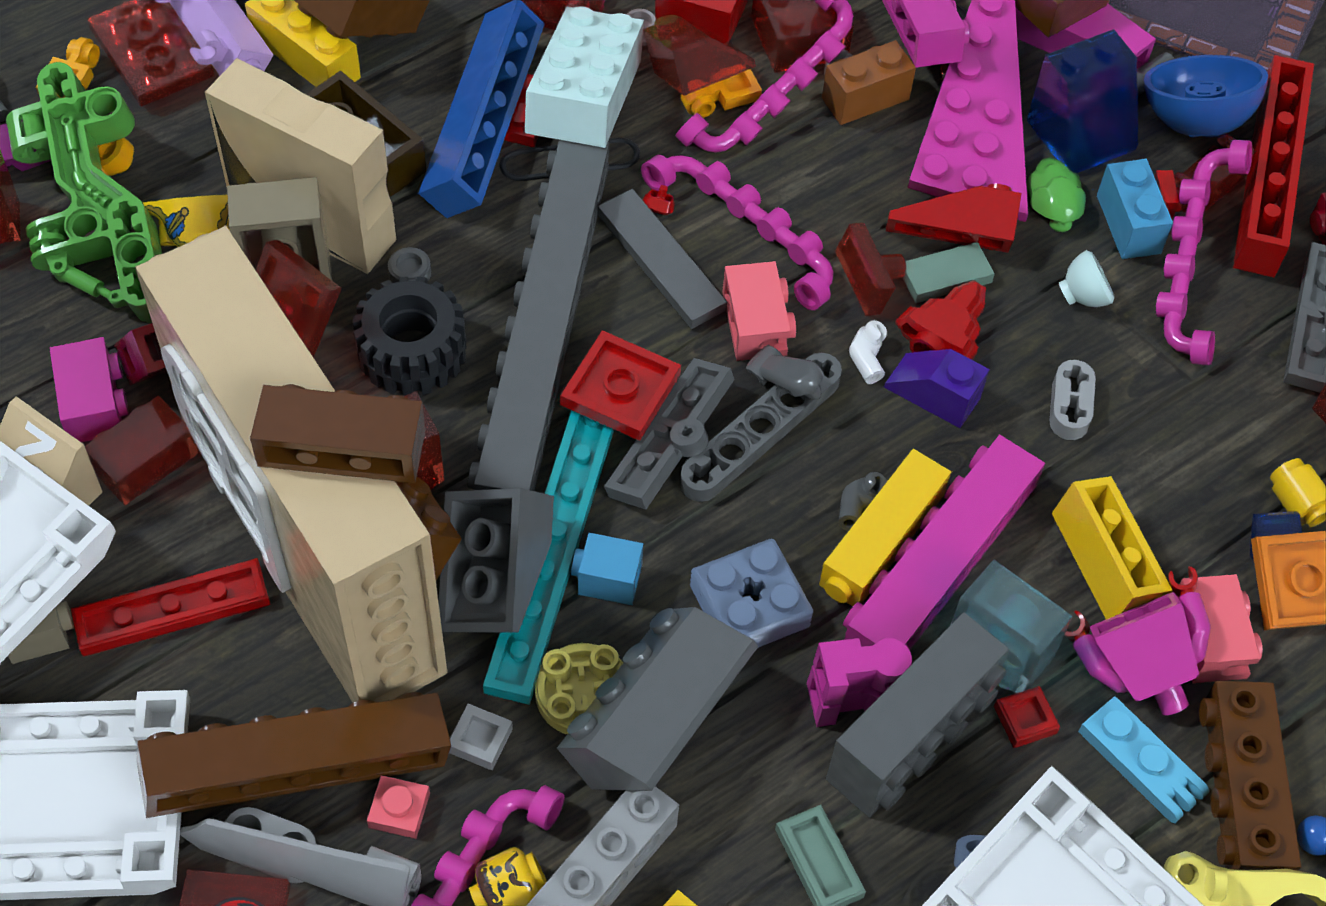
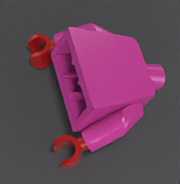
M1188 566V574L1191 582L1187 585L1176 583L1173 571H1170L1168 582L1173 591L1165 596L1092 626L1089 625L1088 620L1081 612L1075 610V614L1080 619V626L1073 632H1068L1061 620L1058 621L1059 631L1068 640L1075 641L1073 648L1092 677L1116 693L1130 692L1135 701H1141L1154 695L1163 715L1178 713L1189 706L1181 684L1199 676L1197 664L1206 656L1211 625L1202 597L1199 593L1195 592L1198 575L1196 570Z

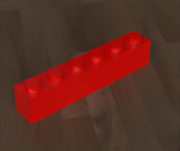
M1274 55L1267 71L1268 83L1266 92L1256 114L1252 140V162L1246 179L1233 264L1235 269L1274 278L1289 249L1314 63Z

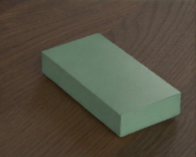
M978 242L901 262L899 269L915 304L927 301L930 298L948 295L953 288L973 280L981 285L992 283L995 275Z
M821 805L776 823L775 830L813 906H846L864 898L866 891Z

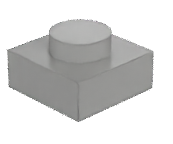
M467 704L450 738L451 748L449 753L493 770L513 730L512 721Z

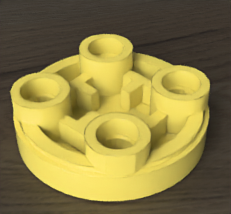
M577 643L560 649L550 650L545 654L535 683V698L540 714L550 726L564 734H568V726L592 704L596 698L595 693L599 686L607 679L613 677L623 664L618 652L613 647L605 644Z

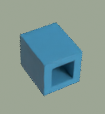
M588 533L585 548H577L575 551L571 569V576L578 577V595L633 606L642 568L643 543Z

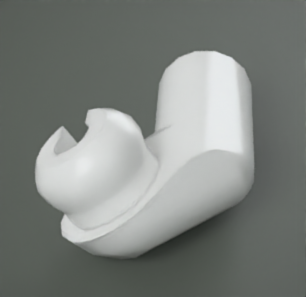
M875 320L869 321L866 326L861 327L857 331L849 347L850 356L867 384L876 383L885 375L876 355L882 346V341L887 337V330L881 322Z

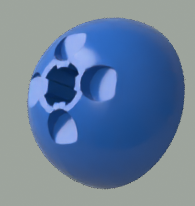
M1196 55L1169 60L1150 69L1144 77L1146 97L1156 116L1172 130L1190 137H1217L1243 125L1260 106L1268 83V72L1263 66L1248 59L1226 55Z

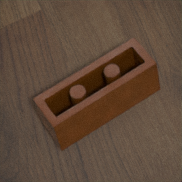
M294 384L283 386L263 385L250 436L257 467L415 483L426 430L422 401L410 400L399 395L378 397L359 395L349 390H337L334 392L310 390Z

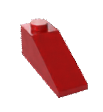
M989 184L987 187L977 186L890 210L886 231L962 245L978 242L981 248L1008 253L1014 241L1022 193L1012 191V188L1007 185Z

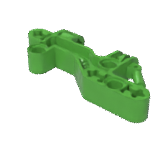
M62 62L48 64L40 71L37 77L40 101L15 109L6 117L13 158L22 163L51 160L55 180L71 202L66 210L35 220L27 225L26 234L30 239V250L33 253L31 256L32 266L39 270L51 271L59 282H67L94 297L101 295L107 298L116 308L128 305L141 321L152 323L135 267L149 261L156 255L162 254L157 226L141 200L103 173L98 145L127 137L135 126V118L123 97L115 88L105 86L86 91L70 66ZM133 227L136 232L131 233L129 230ZM96 229L91 235L85 237L89 231ZM114 255L120 289L110 291L104 288L102 281L82 272L74 266ZM145 255L141 261L133 263L137 257Z

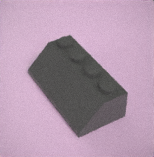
M696 607L667 608L662 610L651 620L650 630L643 639L625 653L623 657L624 663L613 677L607 679L599 686L595 693L596 698L588 709L570 723L567 729L568 734L557 749L591 790L652 791L756 651L758 645L750 637Z

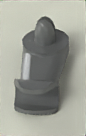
M766 345L757 352L746 366L747 371L754 374L763 386L769 381L786 389L794 397L805 395L810 400H818L822 395L819 384L824 374L819 365L811 360L783 356L776 348Z

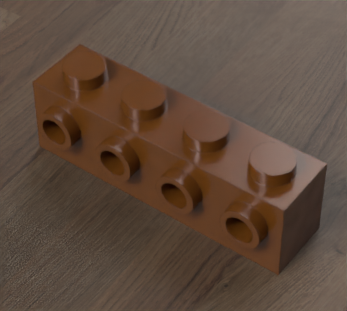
M1216 681L1206 698L1201 699L1199 718L1202 727H1207L1209 738L1205 749V765L1208 772H1213L1215 788L1211 793V811L1214 818H1219L1221 835H1219L1217 840L1219 864L1225 865L1227 869L1234 870L1291 869L1299 871L1301 861L1274 683Z

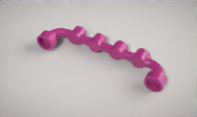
M814 0L825 12L831 7L837 13L835 25L826 31L722 135L715 137L707 134L705 130L709 123L699 113H696L680 128L675 136L686 147L694 143L704 151L713 153L726 151L739 140L748 145L763 129L758 122L767 113L775 118L791 102L785 95L795 85L803 91L818 75L813 68L822 59L830 64L846 48L841 40L852 27L853 13L847 0Z
M1232 140L1230 148L1217 149L1207 154L1198 163L1193 179H1183L1180 185V203L1188 204L1185 217L1175 216L1173 220L1172 240L1179 241L1180 246L1178 254H1167L1164 277L1165 279L1173 280L1170 292H1159L1156 315L1157 317L1165 318L1164 336L1168 344L1177 352L1190 355L1191 364L1210 366L1215 350L1214 331L1195 330L1192 338L1184 336L1181 332L1182 319L1185 318L1187 312L1189 283L1192 281L1195 272L1197 244L1201 241L1204 209L1210 198L1211 175L1221 165H1228L1229 173L1248 174L1252 162V142L1248 140Z
M655 155L642 164V177L651 189L659 191L661 185L670 186L676 180V172L687 173L696 179L697 185L702 192L707 195L715 193L724 200L732 215L737 218L745 216L754 223L759 234L765 240H776L788 250L790 258L796 264H807L813 268L816 273H807L794 284L795 296L805 308L816 310L830 299L831 292L829 287L832 284L834 272L831 263L820 253L823 249V244L819 236L812 231H806L798 237L789 230L792 221L784 209L777 207L767 213L758 206L761 203V197L755 187L746 184L737 190L728 183L731 179L730 172L723 163L716 161L706 167L692 157L680 155L665 158L662 155Z
M546 785L542 786L538 792L527 789L511 790L499 796L486 814L473 810L466 818L461 830V836L469 840L461 854L458 856L447 851L436 867L434 877L442 882L433 898L425 894L418 895L411 906H452L459 893L464 892L471 884L475 876L476 866L486 850H490L496 844L501 834L503 823L508 815L517 809L528 810L527 821L544 830H548L553 826L562 810L564 794Z

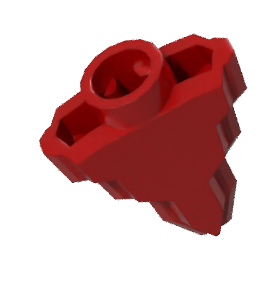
M973 280L953 288L945 298H930L920 308L910 306L897 318L896 325L901 330L903 336L910 341L911 352L952 349L973 360L979 348L975 343L981 330L977 318L984 309L986 287Z

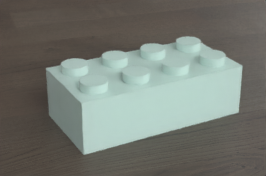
M566 7L526 90L525 133L605 148L641 62L644 20L631 18L629 15L622 13L607 14L595 12L587 7Z

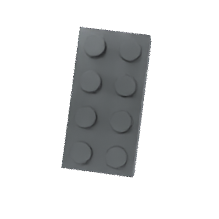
M963 612L836 740L826 780L869 818L881 806L889 810L905 792L906 787L902 784L913 773L917 777H921L936 760L937 754L934 751L944 741L951 745L963 733L968 725V722L965 721L968 715L974 709L982 713L998 694V690L995 687L1007 673V670L1002 666L1009 648Z

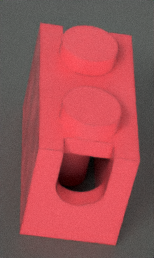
M776 261L725 266L722 292L724 299L727 301L726 312L736 361L752 359L766 345L776 348L783 356H787V339L796 337V321L794 313H787L785 303H788L789 296L788 285L785 277L779 278Z
M1237 574L1198 577L1195 592L1199 593L1202 597L1211 629L1206 656L1197 664L1199 676L1193 679L1192 682L1204 683L1248 679L1251 674L1248 665L1258 664L1263 653L1261 638L1258 633H1253L1249 619L1251 611L1249 596L1245 591L1241 590ZM1183 578L1179 585H1187L1191 582V579Z

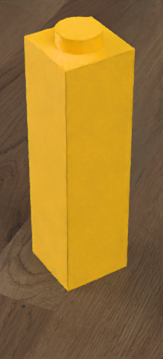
M911 450L824 562L819 585L825 589L832 599L840 603H848L851 606H854L857 602L861 604L870 594V587L879 573L884 569L886 571L889 569L903 543L909 537L912 538L930 509L936 506L945 495L951 471L917 450Z

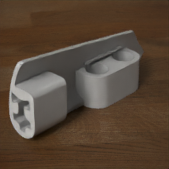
M240 808L231 813L225 822L207 818L195 825L182 827L180 830V835L200 850L286 882L296 884L307 882L368 906H411L416 899L421 883L420 864L373 846L370 847L367 855L317 845L314 835L306 827L256 808Z

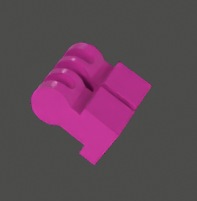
M859 638L819 643L813 661L814 665L811 667L807 681L816 727L836 724L839 712L859 709L866 711L911 666L912 655L909 648L895 638L880 639L873 646L861 647Z

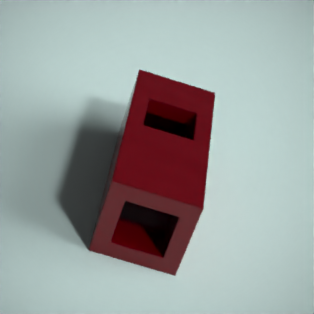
M153 323L131 330L114 344L130 386L168 373Z

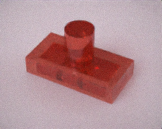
M852 223L848 225L835 252L865 315H880L896 288L892 279L904 277L906 262L899 253L880 255L865 223Z

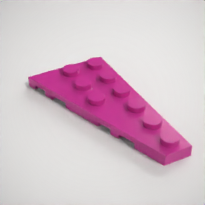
M971 0L965 17L969 27V42L964 44L962 61L950 63L909 179L908 188L941 197L977 186L987 187L989 184L1007 185L1012 188V191L1022 193L1017 220L1026 222L1028 202L1015 0Z

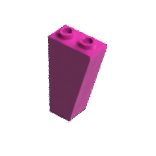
M1108 3L1106 7L1049 38L1015 7L1017 39L1048 53L1070 45L1074 47L1078 43H1081L1083 46V41L1086 49L1092 48L1093 73L1114 82L1147 63L1156 38ZM1114 29L1113 33L1108 35H1112V37L1096 45L1091 44L1089 38ZM1086 39L1088 40L1090 46H1091V45H1094V46L1088 48L1087 43H1086L1085 40H1086Z

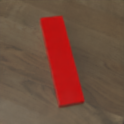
M256 558L72 608L71 612L79 649L84 657L269 606L270 601L259 560Z

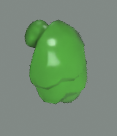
M1051 157L1041 160L1036 170L1030 174L1026 181L1030 204L1036 212L1050 219L1049 224L1054 231L1066 232L1071 229L1072 221L1079 219L1084 214L1086 194L1081 188L1079 175L1070 171L1060 160Z

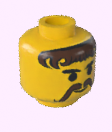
M513 847L480 862L475 869L477 884L469 887L475 906H526L545 885L547 880L533 852L525 855L521 849Z

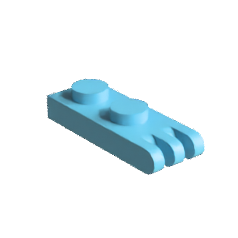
M1115 696L1081 725L1078 732L1170 822L1176 823L1183 817L1181 808L1185 811L1191 810L1196 805L1195 798L1203 799L1209 793L1206 783Z

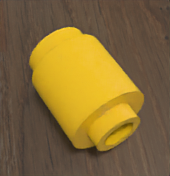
M1300 458L1292 459L1279 466L1270 476V480L1274 484L1272 490L1296 525L1308 524L1309 527H1314L1326 521V485L1310 464H1304Z

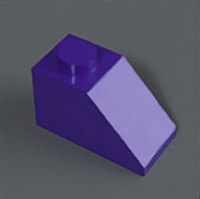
M952 349L906 353L886 381L884 388L961 428L981 399L990 369Z

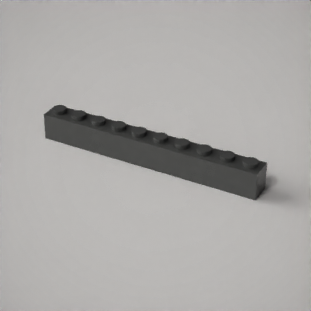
M559 140L557 151H549L546 174L550 175L549 183H541L538 206L542 207L541 215L534 214L532 219L530 239L534 240L533 248L526 247L524 251L522 272L526 273L524 282L517 281L513 304L518 309L516 316L509 315L507 319L505 341L509 342L507 352L500 351L498 355L496 377L501 378L498 388L491 387L489 391L487 413L491 414L489 425L482 424L480 428L478 450L482 451L480 462H472L468 479L469 489L522 488L530 491L536 490L597 222L598 206L601 204L607 178L609 142L603 148Z

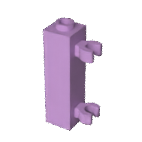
M155 0L159 3L169 2L201 48H191L189 52L198 64H212L219 76L236 58L265 71L274 55L235 0Z

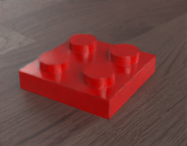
M602 330L560 395V405L640 441L681 373V365Z

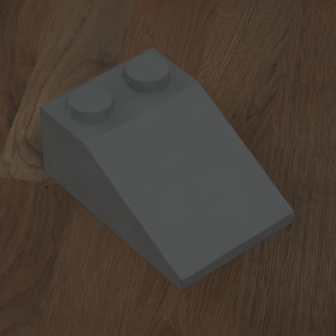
M522 488L445 492L444 511L449 515L451 524L462 539L440 574L439 610L442 633L519 632L551 545L554 496Z

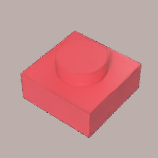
M381 775L367 818L368 828L417 839L430 795L429 786Z

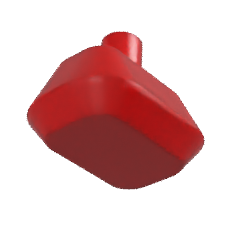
M661 185L659 191L651 189L643 197V202L653 212L668 215L674 211V198L672 195L667 194L668 187L665 185Z

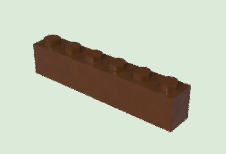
M409 692L397 697L395 700L376 703L373 700H360L345 708L326 710L325 708L315 707L304 710L295 716L277 718L272 715H265L254 718L249 723L227 726L215 723L206 725L195 732L175 734L167 731L155 733L145 740L137 741V769L146 818L371 780L380 778L381 775L388 777L445 767L451 742L438 693L423 695L420 692Z

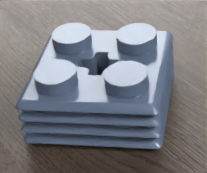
M774 539L765 540L691 570L690 587L703 612L750 637L758 647L806 629L811 625L813 609ZM743 595H756L759 597V601H753L750 596L743 597Z

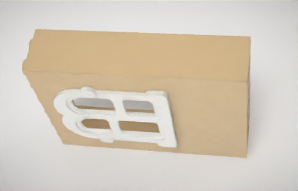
M227 226L211 233L202 234L185 245L165 254L156 255L149 261L136 266L135 268L184 427L206 461L210 475L221 494H226L261 551L266 568L282 593L286 592L352 702L373 700L376 703L395 700L397 697L405 693L414 692L447 674L430 534L396 482L257 467L250 436L263 385L283 386L294 384L310 390L330 392L335 390Z

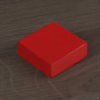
M1040 686L996 700L994 708L1013 748L1056 735L1060 729V725Z

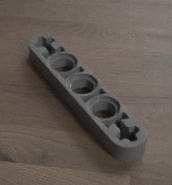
M821 352L812 354L805 359L817 363L823 373L825 371L829 373V377L823 376L819 384L822 393L820 399L810 400L805 395L800 396L804 401L802 405L794 408L787 407L780 401V397L789 392L775 385L711 439L702 453L690 457L684 463L681 470L680 487L683 494L692 501L697 502L709 501L835 393L839 387L842 371L841 364L836 357ZM755 419H767L773 424L774 429L769 433H757L750 427V423ZM732 444L740 447L744 455L737 460H729L724 458L719 450L725 445ZM711 462H712L714 468L710 471ZM710 471L708 483L702 480L697 483L692 482L693 475L701 478Z

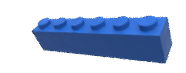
M513 0L485 13L418 192L420 196L446 218L482 204L545 23L521 0Z

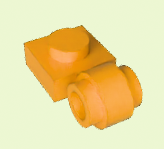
M744 61L711 70L708 82H704L699 78L687 81L681 89V101L690 115L699 113L705 118L714 112L716 101L719 100L724 110L756 102L762 95V88L748 63Z

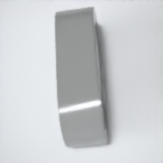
M1079 360L1063 362L1058 367L1052 384L1050 427L1056 435L1066 440H1076L1082 438L1087 433L1094 411L1095 372L1088 364ZM1069 377L1077 379L1076 382L1079 385L1077 392L1071 391V380L1068 379ZM1068 407L1074 408L1076 423L1068 421L1069 418L1066 415Z

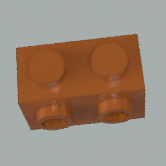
M896 40L881 46H874L865 52L848 58H841L832 64L826 65L822 99L840 125L846 124L909 100L916 67Z

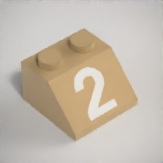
M17 396L9 402L0 424V441L89 506L102 493V489L84 444Z

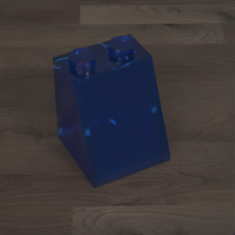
M1114 29L1051 52L1044 57L1027 121L1054 157L1065 164L1070 171L1079 173L1135 151L1138 147L1137 57Z

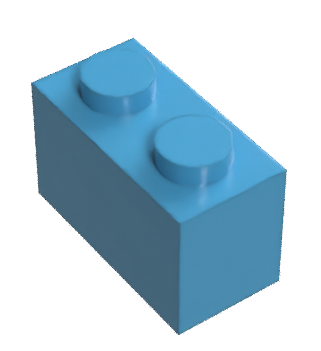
M1147 159L1107 164L1097 198L1121 259L1161 254L1173 221Z

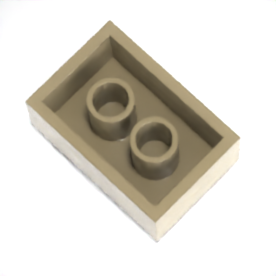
M317 177L227 186L230 232L273 298L280 299L291 305L334 301L331 259Z

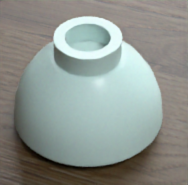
M1086 250L1079 254L1069 266L1066 279L1059 282V286L1069 305L1078 302L1088 307H1102L1113 303V291L1093 252Z

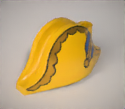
M228 195L172 198L143 203L150 215L159 219V240L162 246L176 245L180 247L202 234L211 233L224 226H227L229 229Z

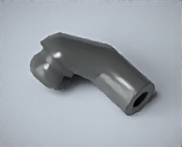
M870 472L866 477L855 480L845 487L841 496L838 525L842 529L847 531L851 529L862 515V511L869 506L886 484L887 480L882 474Z

